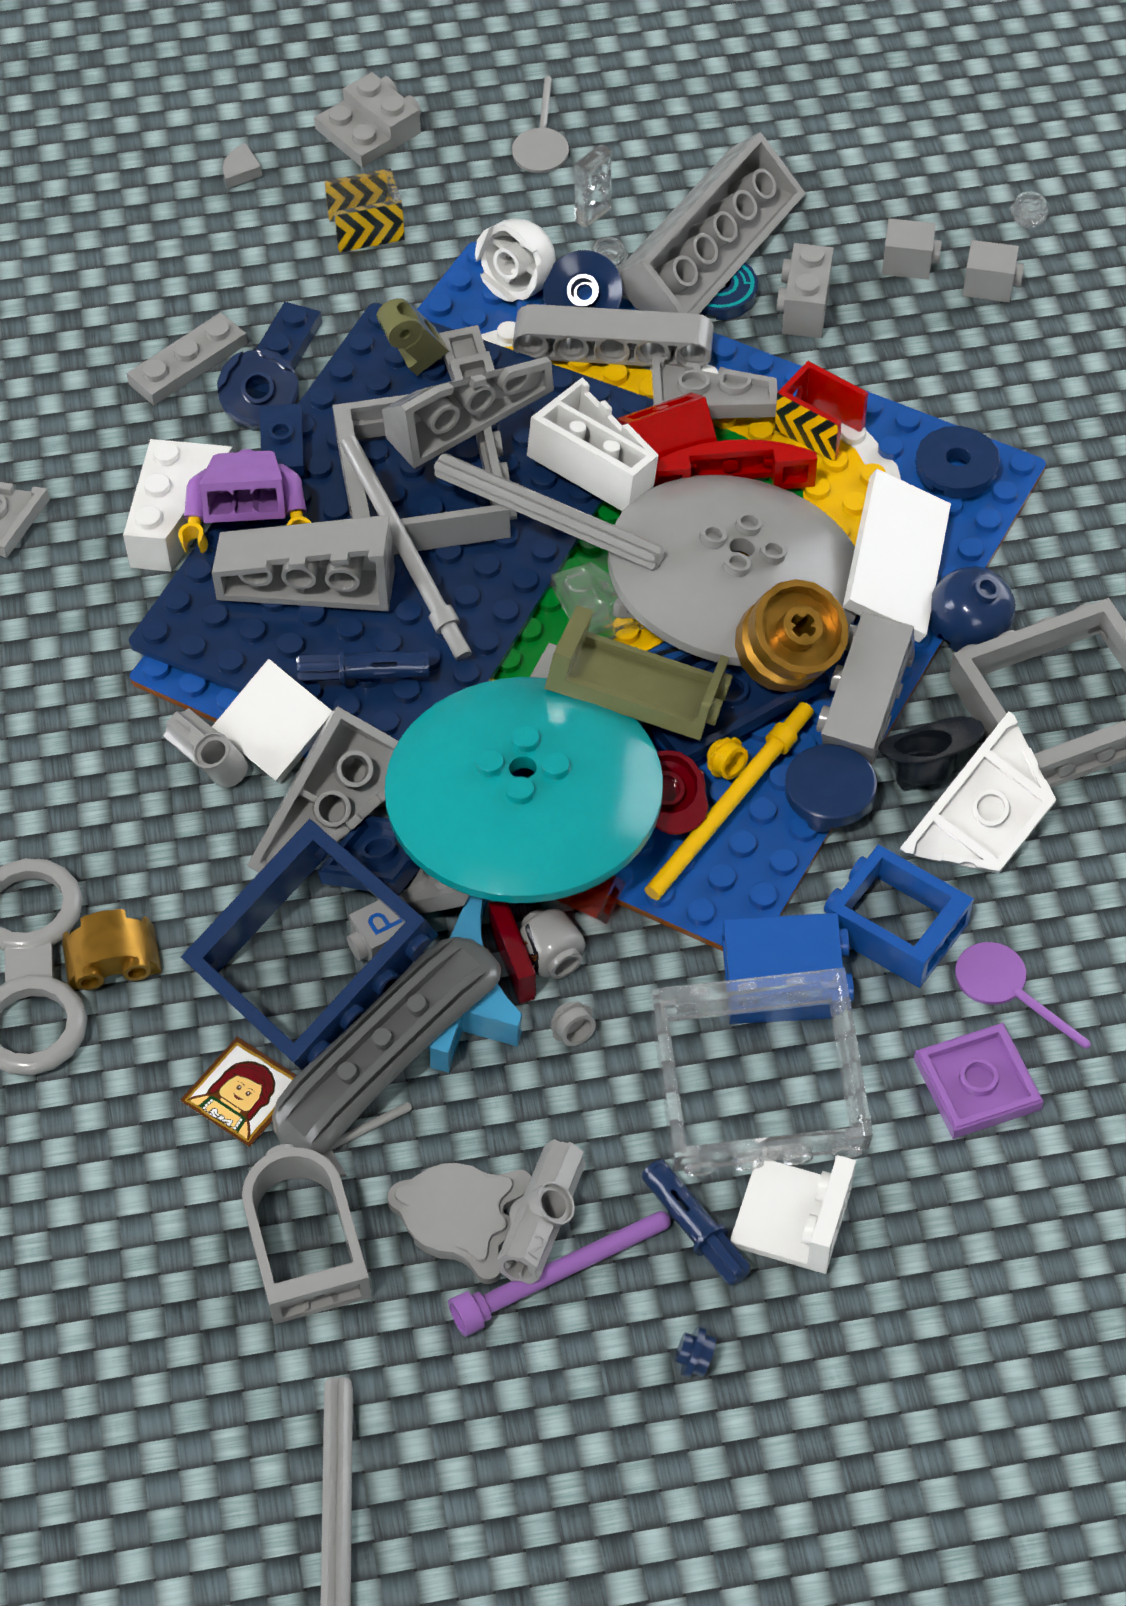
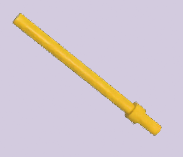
M800 702L783 723H776L766 735V744L709 810L702 824L689 834L645 887L644 890L650 898L659 900L777 757L780 754H786L798 740L797 733L814 714V710L809 704Z

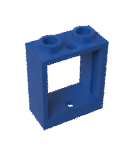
M878 844L868 858L861 856L856 861L849 874V882L842 890L836 888L830 894L823 911L825 913H838L839 929L847 928L850 948L921 988L969 924L974 898ZM876 878L939 913L915 946L852 910Z

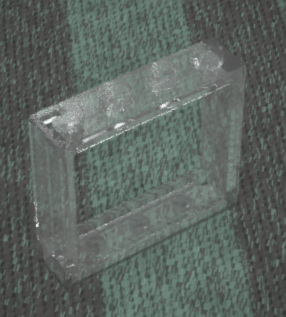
M845 967L651 989L650 1008L673 1172L685 1171V1174L688 1176H701L714 1172L715 1167L734 1165L736 1170H753L762 1167L764 1161L782 1159L785 1164L798 1165L813 1160V1156L833 1154L834 1158L837 1155L854 1158L861 1155L862 1150L869 1149L873 1131ZM830 1005L850 1128L686 1146L669 1022Z

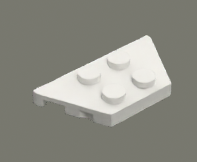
M1008 711L900 847V851L904 855L999 874L1055 804L1056 798L1047 780L1044 779L1038 767V762L1031 748H1029L1015 716Z

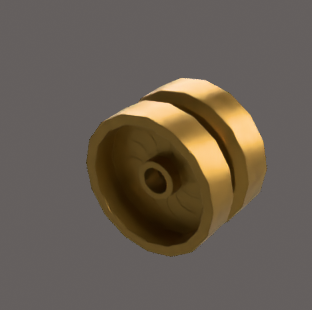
M793 579L776 584L744 613L736 628L735 649L741 666L752 680L770 690L791 692L808 686L840 659L848 644L849 625L843 607L830 591L815 582Z

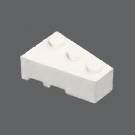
M582 377L531 417L527 456L623 512L628 505L654 487L659 455L629 424L621 425L612 415V407L605 400L599 402L589 392L590 385Z

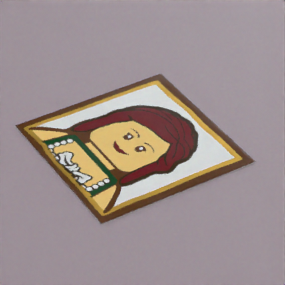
M236 1037L180 1101L250 1147L272 1122V1114L277 1099L297 1075L239 1037Z

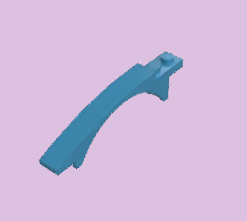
M469 895L450 938H469L483 946L481 937L482 921L489 900ZM498 983L493 990L472 1006L426 1048L430 1050V1068L449 1073L462 1032L518 1046L522 1034L520 1029L522 1013L507 998Z

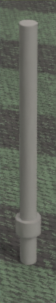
M346 436L340 441V445L379 516L390 515L392 542L431 612L428 617L437 634L443 635L456 661L466 659L472 652L457 626L460 623L452 605H446L356 436Z

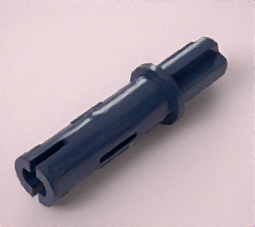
M339 649V653L302 654L297 656L296 675L300 681L340 680V684H345V680L429 677L428 651L344 653V649ZM391 663H396V664H397V666H388V667H372V666H371L372 664H391Z
M663 1159L651 1163L643 1171L642 1179L671 1217L675 1219L694 1243L693 1251L698 1256L704 1255L726 1284L732 1286L736 1283H741L751 1271V1267L727 1237L728 1229L723 1224L717 1225L697 1201L696 1197ZM677 1200H679L688 1211H685Z

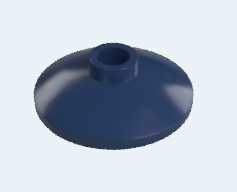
M591 250L570 252L553 264L544 283L543 296L545 305L619 309L623 297L621 275L612 261L598 252ZM583 287L592 288V295L587 300L579 298V291Z

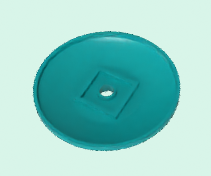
M514 677L483 682L453 693L422 713L402 735L392 753L385 777V799L389 822L395 837L405 853L428 875L450 888L477 898L508 903H534L569 897L599 885L617 874L642 850L657 824L663 798L661 764L651 739L639 722L634 718L599 705L544 689L547 678ZM520 768H528L535 772L528 778L512 775L515 770Z

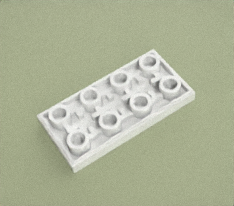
M876 469L869 477L843 608L861 616L862 612L913 625L914 640L920 642L927 635L932 609V592L936 587L951 503Z

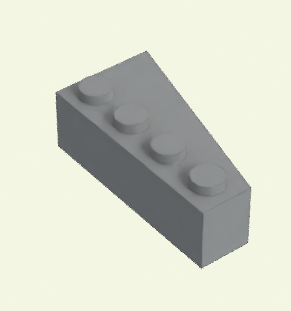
M390 515L220 532L212 569L216 600L389 611L395 575Z

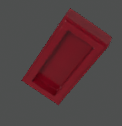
M495 901L489 903L490 929L518 1002L521 1004L534 1000L536 996V973L508 902Z

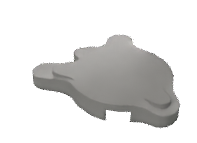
M443 1163L428 1168L412 1179L395 1183L387 1195L390 1210L401 1218L407 1231L414 1239V1244L419 1249L440 1259L461 1262L471 1269L478 1281L483 1284H493L502 1275L499 1272L500 1264L497 1262V1258L511 1227L510 1216L504 1214V1210L510 1207L515 1200L524 1196L531 1175L525 1170H515L505 1174L494 1175L485 1173L470 1165Z

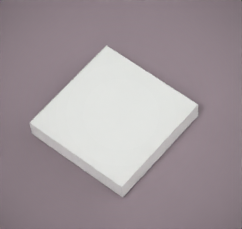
M268 659L214 723L212 728L224 734L239 751L281 784L314 744L332 710Z

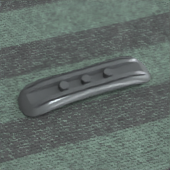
M452 937L441 940L420 955L350 1027L294 1077L277 1099L272 1114L273 1131L282 1144H291L294 1147L307 1148L320 1154L329 1150L373 1100L421 1052L472 1006L493 990L500 980L501 965L490 950L472 939Z

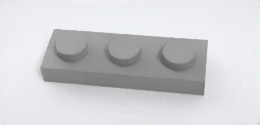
M220 312L127 373L128 383L155 406L246 346V333Z

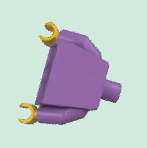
M243 449L235 453H218L213 455L207 468L193 476L187 484L184 519L188 520V523L184 524L178 532L183 550L187 553L189 541L198 538L200 552L204 553L207 550L208 541L200 525L201 521H204V523L285 519L287 515L291 518L287 525L311 523L308 518L303 517L307 510L301 478L284 464H278L275 453L272 451Z

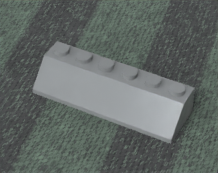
M761 131L731 147L618 269L623 282V292L636 309L642 311L699 314L806 194Z

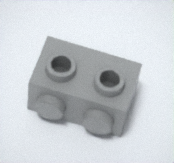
M794 243L792 258L784 259L781 283H787V288L779 287L776 311L784 312L782 334L822 338L831 282L834 247Z

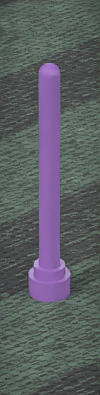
M658 1211L544 1266L540 1279L530 1285L520 1281H511L483 1295L479 1291L473 1294L469 1291L461 1293L448 1300L452 1318L461 1334L467 1337L484 1329V1322L491 1319V1313L668 1229L671 1223L670 1216L664 1211Z

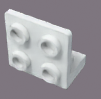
M837 1155L831 1173L822 1171L821 1174H817L765 1158H757L731 1236L733 1245L744 1251L826 1274L852 1190L856 1160Z

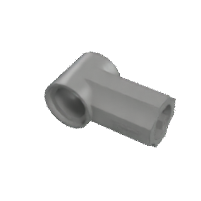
M188 708L182 712L176 711L166 722L167 727L163 735L164 738L204 771L216 785L229 788L243 780L248 770V762L245 756L224 734L217 732L191 709Z

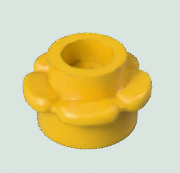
M736 737L719 739L710 746L707 752V768L714 777L722 776L727 780L733 779L745 768L748 761V752L742 747V742Z

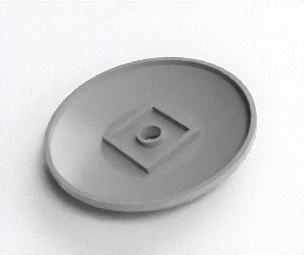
M700 475L680 478L653 487L643 493L623 510L615 523V526L657 543L664 548L663 560L655 570L648 569L608 551L609 575L620 600L637 621L663 641L694 656L718 662L720 656L724 655L730 657L728 665L741 666L735 649L736 628L744 613L764 593L780 582L793 579L815 582L830 591L843 607L855 546L843 529L820 508L778 486L754 479L729 475ZM732 551H742V552H745L746 554H748L749 556H746L745 554H742V553H739V552H732ZM843 608L850 627L851 624L855 623L858 615Z

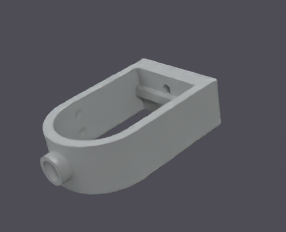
M281 1144L269 1149L266 1156L261 1158L249 1171L243 1185L242 1201L273 1324L283 1323L372 1298L369 1276L343 1184L335 1166L322 1154L307 1148L294 1147L291 1144ZM291 1178L313 1180L325 1187L334 1200L351 1263L274 1284L257 1219L259 1203L264 1194L281 1181Z

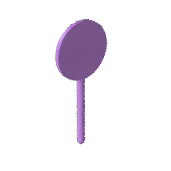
M982 942L970 946L959 956L955 967V977L958 986L969 998L982 1004L999 1005L1017 997L1084 1049H1088L1091 1046V1042L1022 990L1026 981V968L1022 959L1015 951L999 943Z

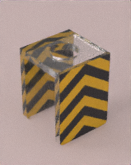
M391 168L325 181L327 214L330 222L335 221L339 252L405 240L402 201Z

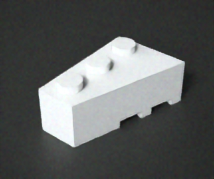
M150 439L123 533L130 568L172 572L185 554L178 537V532L184 524L188 523V520L184 519L187 484L193 476L207 468L213 455L233 453L232 446ZM195 539L189 541L187 548L190 547Z

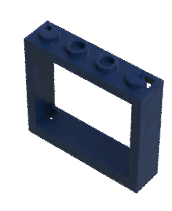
M309 819L185 951L181 958L283 1054L303 1070L350 1027L424 953L423 951L438 934L421 915L314 821ZM329 855L405 923L302 1035L293 1042L219 972Z

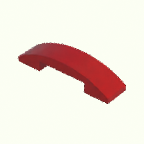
M739 439L709 442L687 447L659 458L654 487L672 480L700 475H729L749 479L771 477L772 485L783 489L815 487L818 458L817 453L814 451L776 441Z

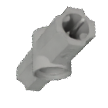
M554 1139L545 1144L524 1196L515 1200L511 1205L509 1213L511 1227L497 1258V1262L500 1264L499 1272L511 1281H520L530 1285L540 1279L560 1227L569 1222L574 1216L575 1206L572 1197L586 1162L582 1156L584 1152L572 1142L565 1143Z

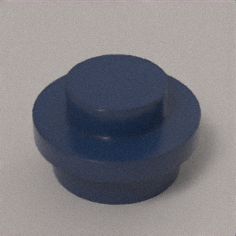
M697 1326L693 1334L684 1332L675 1355V1362L682 1364V1376L689 1378L692 1374L700 1377L705 1375L716 1345V1338L707 1335L706 1328Z

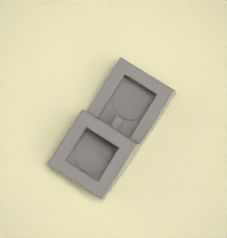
M478 325L439 333L449 350L443 358L451 381L495 370L489 351L486 352Z

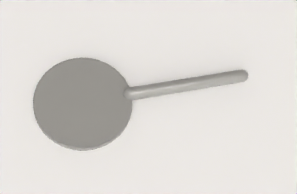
M550 76L544 78L539 128L524 131L515 139L512 145V156L515 163L520 168L532 173H548L558 169L565 163L569 154V146L565 137L559 132L547 128L552 82Z

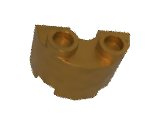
M123 909L102 910L80 918L81 927L71 932V934L66 931L63 933L62 948L67 981L73 990L96 989L103 985L106 977L115 974H122L125 979L130 981L145 979L149 975L162 973L155 929L146 916L140 921L138 919L126 918V913Z

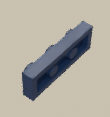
M284 301L257 348H265L279 353L291 363L295 370L322 324L321 311ZM254 380L248 385L247 394L255 399L263 398L268 394L270 386L264 380Z

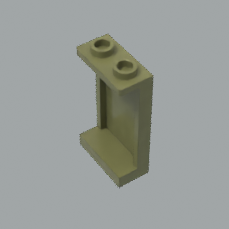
M576 605L554 651L544 689L590 702L619 714L697 740L701 739L706 724L715 726L733 675L725 673L730 657L721 655L714 673L588 632L594 610Z

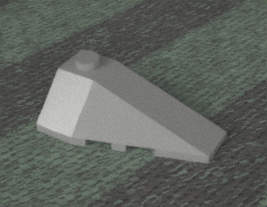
M546 356L416 390L382 409L386 439L413 468H416L554 391L552 363Z
M338 706L333 709L247 866L259 873L309 819L314 821L336 842H339L379 804L386 800L385 777L390 758L399 741Z

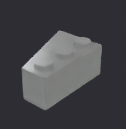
M862 612L858 626L851 624L848 629V644L845 651H849L845 665H837L834 670L830 690L834 691L835 695L830 707L825 705L822 707L816 731L822 732V745L835 744L851 748L864 756L869 762L875 763L879 752L878 747L881 741H883L891 721L890 713L895 698L899 699L903 689L901 680L906 666L911 667L915 657L914 626Z

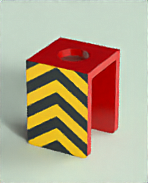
M807 361L777 392L774 430L834 461L839 453L841 423L858 432H861L865 427L868 393ZM798 389L796 396H793L794 392Z

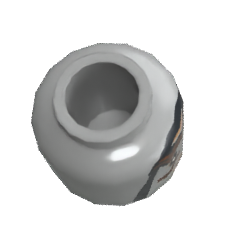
M537 909L523 919L519 933L536 975L544 978L561 979L573 973L580 966L586 943L567 913L559 909Z

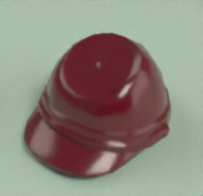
M671 750L658 751L657 754L663 775V798L661 811L655 827L664 833L675 835L694 830L706 819L708 810L704 773L702 770H699L691 758L681 752Z

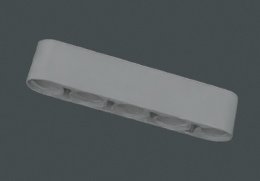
M530 304L521 307L517 312L512 346L516 353L520 352L537 359L547 356L552 361L651 366V355L665 357V364L685 368L687 362L702 364V367H704L711 359L714 327L709 318L693 313Z

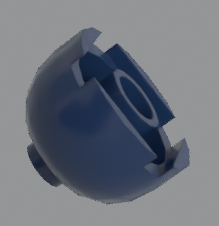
M979 566L957 568L944 576L932 592L929 627L936 637L941 634L945 640L949 641L951 644L948 647L955 652H958L967 645H977L997 638L1002 633L1009 631L1015 620L1016 604L1011 588L1000 575L988 568Z

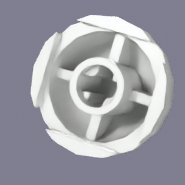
M512 218L485 229L477 239L475 259L476 262L481 260L485 271L480 276L484 284L494 295L505 301L513 302L517 299H527L543 289L556 259L551 240L540 226L528 220Z

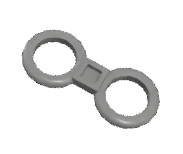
M25 858L0 867V893L15 882L26 879H39L55 885L63 894L60 912L52 922L42 929L22 933L12 932L0 927V949L4 951L5 983L0 986V1014L16 1000L37 996L47 997L58 1002L68 1016L62 1035L45 1050L31 1054L14 1053L0 1045V1070L15 1075H36L53 1070L71 1058L84 1040L88 1020L82 998L69 984L55 978L53 947L63 939V933L65 931L70 933L79 921L83 897L78 881L65 867L47 859Z

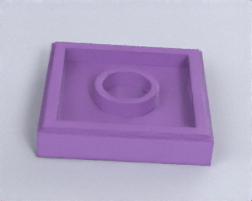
M1004 1023L915 1051L914 1061L952 1139L1042 1110L1044 1101Z

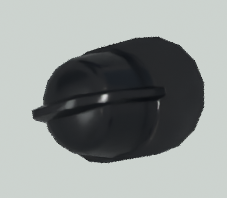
M949 717L934 721L909 732L889 736L881 741L878 749L882 756L892 760L897 784L901 789L910 790L926 787L949 778L956 764L957 753L976 744L983 737L985 728L981 721L972 717Z

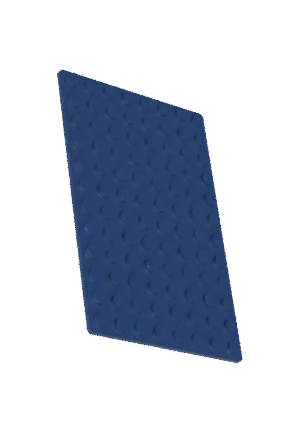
M372 303L367 307L299 402L302 404L305 474V476H300L307 510L303 517L308 518L311 523L351 519L332 405L407 395L419 389L451 381L443 356L418 376L408 368L398 348L391 346L376 319V314L383 305L380 303ZM431 322L439 333L454 330ZM483 340L486 352L489 351L495 370L537 359ZM552 364L554 391L498 421L496 425H491L492 431H500L503 456H498L499 463L507 462L510 481L591 516H595L604 500L527 456L531 417L582 377L590 385L589 392L599 402L605 400L612 407V415L615 418L653 406V399ZM476 435L416 468H413L386 439V436L358 440L400 519L491 506L490 500L437 478L434 475V464L441 454H449L483 469ZM366 493L370 517L379 516ZM516 512L517 519L510 520L511 538L418 551L446 605H452L460 620L457 626L472 652L466 659L456 661L443 635L437 634L428 618L431 612L399 554H394L395 575L389 611L216 600L212 569L220 532L285 526L291 518L286 515L285 519L215 522L205 532L208 541L207 550L201 553L198 543L129 637L130 648L135 652L239 693L265 662L270 659L330 710L338 706L399 741L409 726L437 702L467 687L493 680L580 539ZM339 649H344V653L428 651L429 677L345 680V684H340V680L300 681L296 675L297 656L302 654L339 653ZM391 663V664H372L371 666H372V667H388V666H397V664H396V663Z

